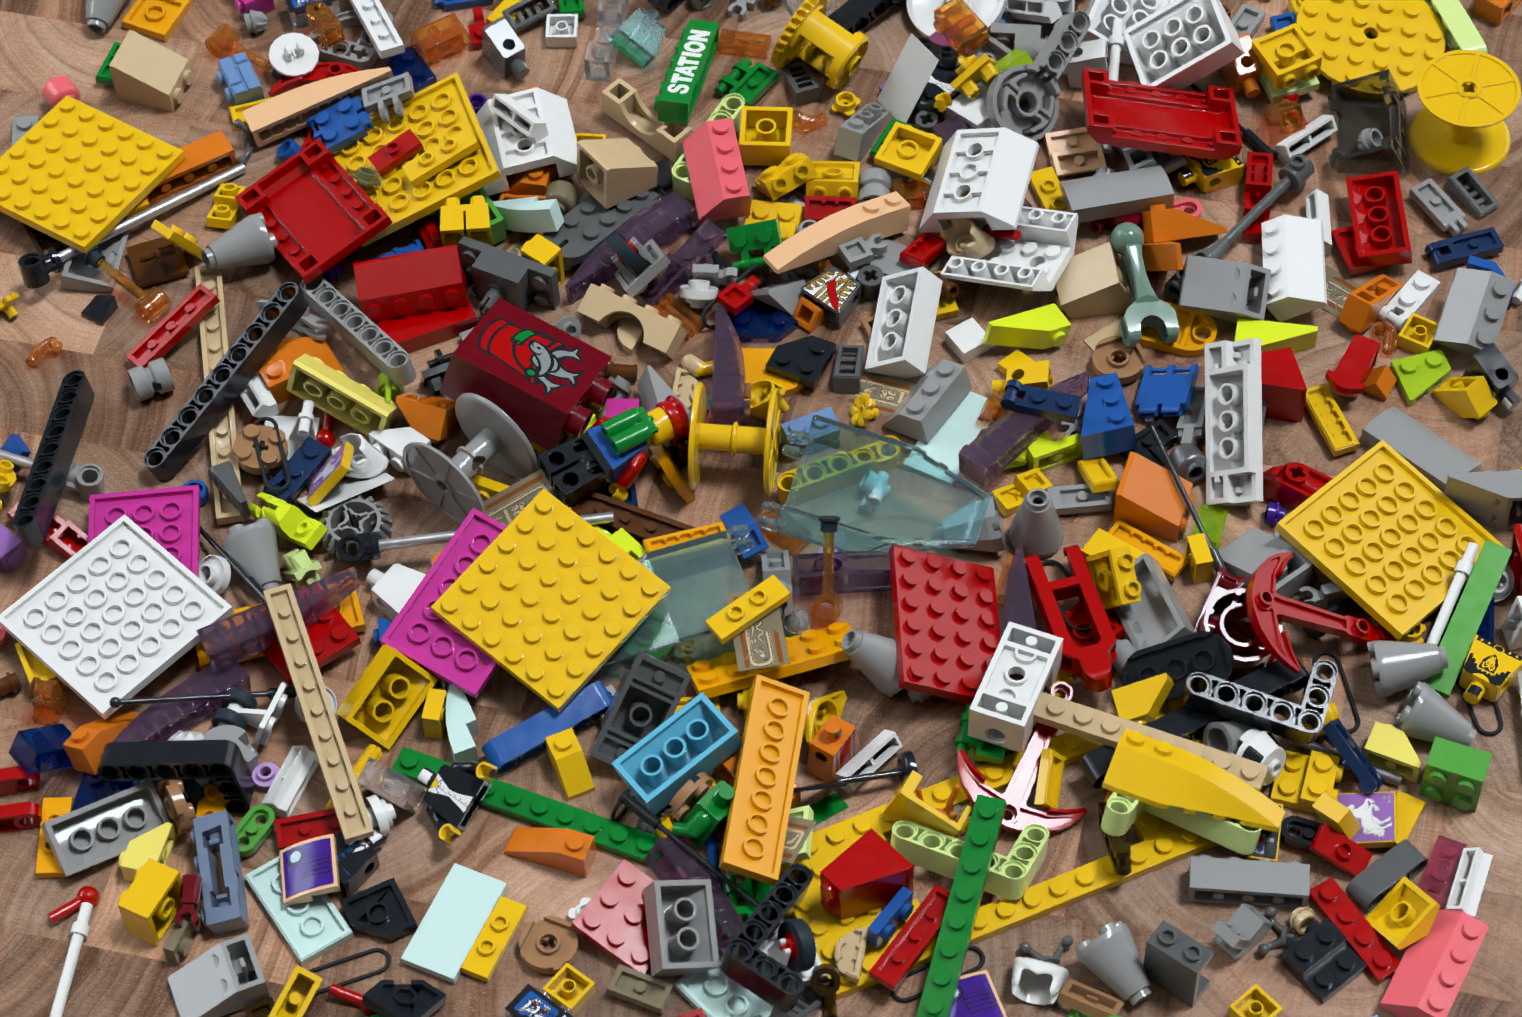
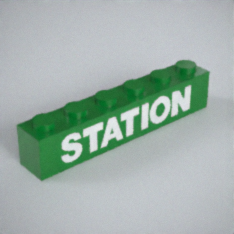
M690 19L687 28L682 29L681 42L678 41L676 45V55H672L670 68L666 70L665 82H661L660 96L655 97L654 111H658V122L688 126L719 45L718 22Z

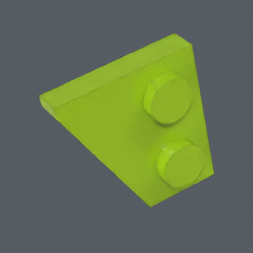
M1442 349L1392 360L1390 364V369L1397 378L1399 388L1409 407L1413 406L1417 398L1422 394H1428L1437 383H1441L1448 378L1451 373V367Z

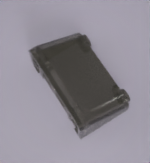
M1383 70L1331 85V96L1328 97V104L1331 111L1336 112L1339 125V147L1333 148L1332 154L1329 155L1332 169H1336L1338 173L1377 174L1397 170L1398 175L1408 173L1407 107L1405 98L1390 70ZM1366 128L1378 129L1383 136L1381 146L1361 151L1357 147L1358 144L1356 142L1358 135Z

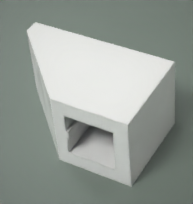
M411 427L375 430L369 433L370 444L377 451L385 455L397 471H403L408 475L409 473L403 460L404 447L411 442H422L431 446V440Z

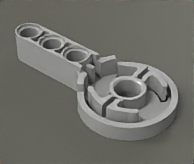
M1077 10L1063 15L1032 64L1006 69L993 79L987 91L986 108L994 128L1005 127L1033 141L1043 138L1045 133H1049L1052 130L1059 113L1057 94L1061 93L1057 80L1090 28V17L1085 11ZM1021 95H1024L1029 101L1028 113L1022 111L1019 106Z

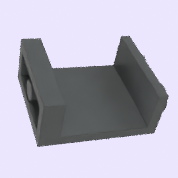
M1163 920L1146 941L1143 966L1149 981L1193 1008L1209 987L1210 980L1200 975V972L1212 958L1214 951Z

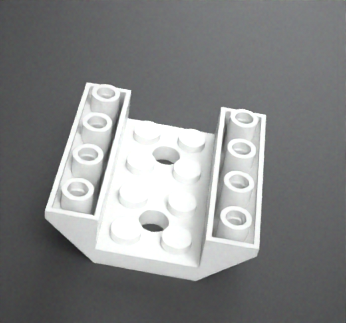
M538 87L508 94V96L546 123L549 135L538 143L531 140L490 109L492 99H488L477 112L476 116L502 175V178L483 187L488 196L510 190L507 175L556 163L559 177L577 173V139L567 99ZM509 108L505 110L508 114L513 116V111H511ZM525 121L522 123L530 129L531 125L528 122ZM523 147H530L527 150H521Z
M1005 127L957 130L942 148L920 223V233L941 232V228L946 227L948 219L985 218L992 230L1016 229L1039 149L1038 142ZM982 149L979 154L973 155V154H975L978 150ZM966 191H970L968 195H966V196H964V197H960V196L964 195V194L966 193Z
M1022 206L1017 228L1014 229L1021 232L1019 240L1000 239L996 242L994 250L980 259L951 256L940 275L948 279L1030 291H1052L1074 255L1078 214ZM975 218V222L981 229L985 224H988L985 218Z

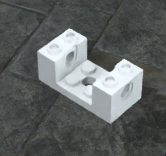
M1009 621L969 708L968 736L1023 753L1032 733L1033 715L1045 685L1052 687L1061 667L1063 638ZM1015 673L1023 675L1024 678L1016 681L1012 680L1009 675H1014Z

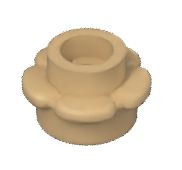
M1308 907L1296 908L1290 915V929L1304 935L1308 925L1317 920L1314 910Z

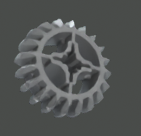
M360 494L357 499L351 497L337 505L328 507L329 511H323L322 519H319V522H322L328 528L321 538L322 547L324 550H328L331 557L336 556L339 562L343 559L338 555L337 544L343 536L378 532V539L392 538L393 524L387 508H383V504L380 501L374 502L372 496L364 500V497ZM355 541L345 543L344 553L347 556L356 555L359 551L358 543Z

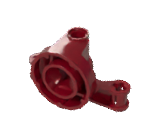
M1220 566L1193 629L1195 632L1208 631L1223 637L1233 651L1234 667L1247 668L1259 666L1262 668L1272 663L1275 657L1269 653L1256 635L1249 618L1246 605L1247 589L1242 588L1246 577H1237L1224 571V567ZM1278 621L1281 634L1283 625L1281 621ZM1225 628L1227 631H1237L1246 640L1249 638L1253 642H1237L1229 637Z

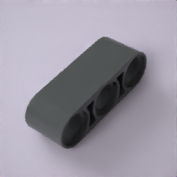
M1405 839L1355 876L1346 887V892L1367 912H1370L1403 876L1411 881L1420 874L1428 864V859Z

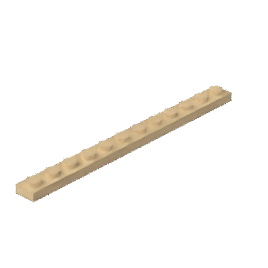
M206 266L195 267L196 287L201 283L216 294L220 300L199 321L205 380L229 350L222 269L215 270L213 268L209 270ZM233 401L209 431L211 465L215 466L226 461L231 462L242 488L240 464L235 460L233 451L234 442L237 438L235 405ZM213 482L217 524L245 521V518Z

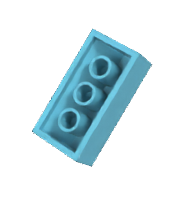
M702 692L613 761L612 766L634 797L656 815L670 803L674 795L686 782L691 779L695 783L700 779L696 774L700 772L709 773L741 747L742 742L735 727Z

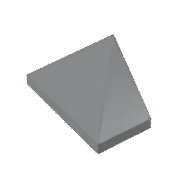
M805 280L784 282L753 290L750 293L754 295L755 299L793 315L801 297V287L806 283Z

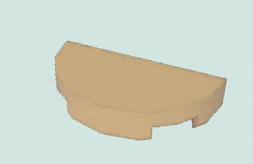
M623 318L620 321L617 335L622 349L631 355L634 354L644 337V330L640 321L633 318Z
M677 367L672 391L690 410L693 405L698 380L690 375L686 369Z
M857 927L855 931L847 933L844 937L841 936L835 946V965L839 973L848 981L859 984L868 943V927Z

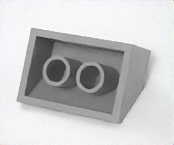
M1457 268L1432 341L1470 357L1491 343L1496 344L1516 281L1492 271Z
M942 359L930 367L883 424L884 428L929 443L972 389L966 367L946 359Z
M711 879L655 880L645 887L643 891L652 977L682 976L719 968Z

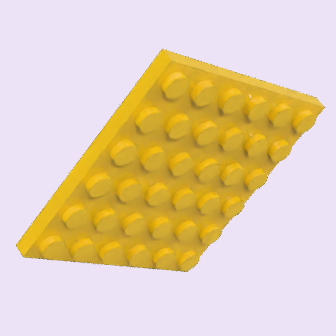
M457 72L415 93V97L401 101L404 107V117H397L394 105L387 107L390 122L384 124L379 112L371 115L370 119L374 127L367 131L368 136L332 155L351 176V173H357L359 167H367L377 172L368 157L408 129H411L424 147V149L383 177L378 173L377 180L381 182L380 186L372 185L370 189L361 187L373 202L377 203L386 212L393 222L364 243L363 247L440 209L441 206H445L446 198L457 197L460 199L502 178L469 96ZM468 126L481 147L414 187L402 166Z
M66 95L0 157V212L86 254L88 250L103 239L185 159V154L183 150Z
M1384 440L1377 443L1281 519L1275 527V530L1399 641L1443 604L1455 576L1454 569L1458 560H1462L1469 542L1479 545L1472 563L1473 566H1475L1486 540L1504 546ZM1466 578L1463 587L1467 584L1469 578Z
M543 488L431 606V611L560 713L670 594L671 586Z

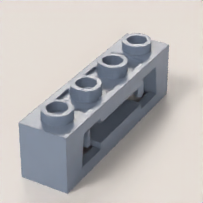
M227 810L193 818L194 829L191 830V839L193 845L197 847L198 856L194 857L195 868L202 877L200 898L204 901L205 909L201 910L204 926L209 927L215 935L250 927L235 820ZM211 846L215 852L220 851L224 883L225 888L230 892V898L227 896V893L221 894L217 860L212 854Z

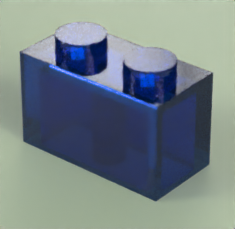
M63 723L20 730L17 732L8 753L27 775L72 767L73 764L62 745L72 733Z

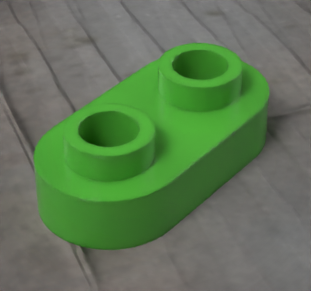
M260 804L253 806L236 826L240 857L253 855L275 828V813L268 805ZM263 820L266 821L265 824L258 825V822ZM244 842L249 843L247 846H240Z

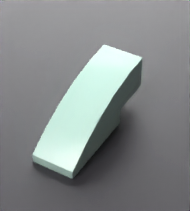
M536 196L493 201V204L504 218L506 230L526 233L557 232L564 223L557 199L539 201Z
M449 684L445 707L446 726L454 762L478 761L476 745L472 737L479 735L476 717L465 693Z

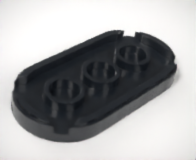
M1208 631L1195 632L1134 652L1127 659L1121 672L1122 687L1167 673L1172 678L1174 685L1164 703L1182 698L1181 692L1188 676L1194 672H1203L1227 680L1234 666L1233 651L1223 637ZM1196 686L1191 687V689L1197 693L1202 692V690Z

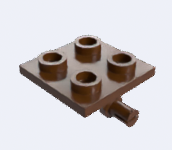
M164 237L126 247L139 288L190 274L182 249Z

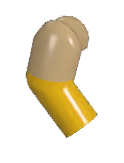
M692 354L684 355L681 359L682 368L689 371L695 377L720 372L718 360L704 362Z

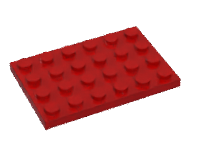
M893 544L889 549L899 688L972 704L1001 640L994 568Z

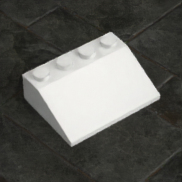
M1090 0L1085 12L1089 15L1091 24L1081 42L1106 38L1108 47L1109 36L1112 35L1113 19H1123L1122 31L1175 0ZM1124 38V47L1120 52V63L1135 66Z
M1175 0L1122 31L1142 85L1182 90L1245 54L1239 36L1220 0Z

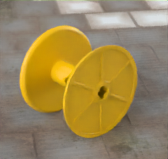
M1455 50L1440 54L1430 60L1422 68L1417 81L1418 95L1425 107L1413 118L1408 132L1409 143L1414 154L1431 169L1451 176L1467 166L1476 176L1493 170L1503 162L1510 149V133L1503 120L1508 118L1519 104L1521 86L1518 77L1502 60L1480 51Z
M698 382L693 399L689 432L688 482L690 490H695L698 487L703 467L704 451L731 452L733 457H735L736 453L764 455V491L766 495H772L780 438L781 397L779 388H775L771 393L766 428L739 426L738 422H734L733 425L707 423L706 388L702 382Z

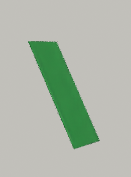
M838 791L810 805L814 812L813 821H817L815 825L848 808V805Z

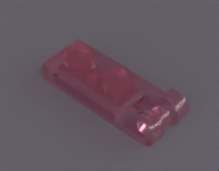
M1439 835L1419 888L1440 905L1439 909L1444 910L1463 849L1467 848V844ZM1428 891L1438 894V897L1428 894Z

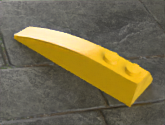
M1126 728L1117 744L1102 788L1157 808L1167 810L1168 805L1184 808L1183 813L1195 815L1196 811L1212 814V819L1215 820L1238 819L1240 825L1278 832L1286 812L1264 794L1212 762L1173 746L1166 741H1159L1141 732Z

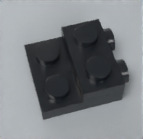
M1327 918L1321 923L1315 920L1309 924L1304 931L1306 935L1299 940L1293 937L1287 941L1282 949L1284 952L1281 964L1322 1005L1367 969V964L1346 945L1347 938Z

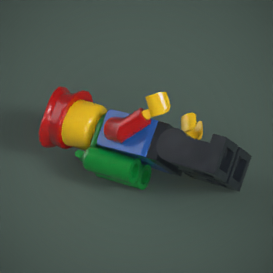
M669 395L665 401L658 402L655 409L646 412L643 406L639 408H630L613 418L602 417L587 429L585 433L581 434L580 437L571 439L539 454V469L542 468L551 487H554L555 493L567 507L574 505L576 499L601 488L604 484H610L608 491L612 494L611 498L624 502L628 497L626 489H629L647 461L648 447L651 444L653 446H660L668 441L676 443L681 437L689 436L690 428L687 412L679 399Z

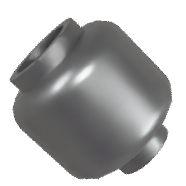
M1182 443L1170 452L1169 457L1178 476L1191 483L1203 478L1206 472L1207 461L1195 444Z

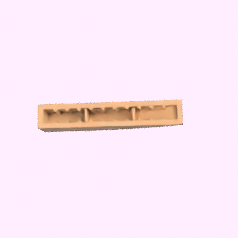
M390 67L337 75L292 89L242 111L259 148L307 127L306 121L308 118L347 97L353 99L359 96L363 102L361 89L394 76Z
M897 191L853 205L808 226L763 255V260L779 274L838 254V245L858 237H862L864 241H867L873 234L880 233L881 239L906 231L908 229L911 205Z

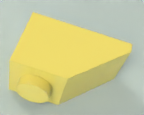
M1375 721L1363 753L1371 764L1403 776V779L1417 783L1422 763L1404 731L1397 729L1391 724Z
M166 822L129 841L126 851L121 852L118 866L121 868L124 880L133 882L136 871L141 866L143 867L149 858L167 865L177 840L173 823Z

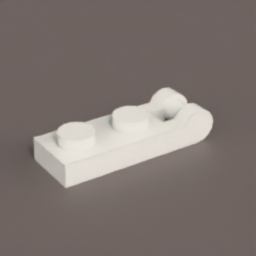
M1417 270L1393 299L1382 307L1377 319L1384 323L1389 322L1393 324L1394 329L1401 331L1411 313L1418 314L1439 290L1441 282Z

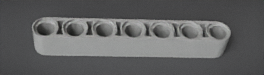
M320 275L308 284H305L302 280L301 288L309 301L310 308L320 317L328 319L330 326L398 386L408 385L415 380L416 371L408 353Z

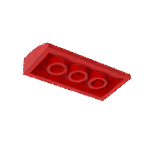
M1398 170L1345 178L1358 260L1380 265L1411 264L1412 250Z
M468 301V305L376 321L374 323L407 353H411L459 337V333L475 327L478 321Z

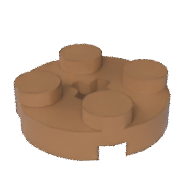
M1121 336L1104 338L1098 342L1092 354V369L1097 376L1117 372L1120 384L1130 383L1143 375L1145 365L1144 349L1139 343L1135 347H1126ZM1114 357H1118L1119 360L1124 359V361L1116 363L1114 362Z
M255 424L245 426L243 432L237 436L233 446L234 457L240 464V467L248 473L262 475L253 440L256 436L259 447L268 449L261 452V460H263L266 474L270 473V469L282 467L283 460L275 428L265 425L257 426ZM279 429L287 460L289 454L288 443L285 433Z
M705 772L696 774L700 779L695 783L690 779L671 799L669 805L672 807V810H665V816H669L673 823L681 820L684 821L696 803L713 788V779Z
M158 781L157 791L158 793H164V800L161 802L170 823H173L174 830L178 829L176 835L180 836L190 832L192 828L191 820L196 818L193 805L190 802L186 803L183 796L185 789L182 781Z
M546 916L544 920L528 923L519 937L522 962L535 972L555 975L566 963L571 965L579 951L577 934L570 928L571 924L565 919L556 916ZM553 940L555 946L553 949L545 950L544 946L541 945Z

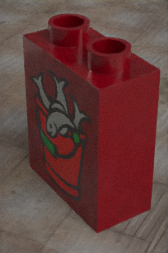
M499 297L452 353L440 393L455 401L463 393H473L486 398L502 409L518 425L528 440L550 450L560 445L567 435L574 439L580 437L585 432L593 415V412L588 409L589 406L598 411L604 408L607 398H610L615 386L614 382L604 378L612 357Z

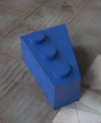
M1117 372L1090 378L1080 436L1084 460L1137 449L1134 423Z

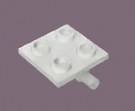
M311 400L303 402L302 412L298 414V417H271L276 420L279 429L285 433L289 450L287 460L292 457L309 436L316 440L320 418L314 417L312 414L314 402ZM265 421V426L274 427L272 422ZM260 447L261 452L262 450H268L265 447Z

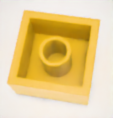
M742 106L739 150L743 165L778 166L786 157L792 154L793 107Z
M150 858L143 867L141 866L136 871L134 881L128 890H124L121 893L117 904L127 934L158 947L174 923L177 911L181 909L179 900L182 878L179 871Z

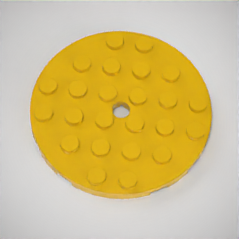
M1304 0L1295 21L1322 57L1321 69L1317 75L1322 74L1332 81V86L1360 97L1389 99L1394 98L1397 94L1405 92L1411 94L1417 91V81L1422 68L1430 60L1443 54L1445 51V36L1442 25L1434 11L1424 0ZM1370 31L1375 39H1369L1365 34H1368Z

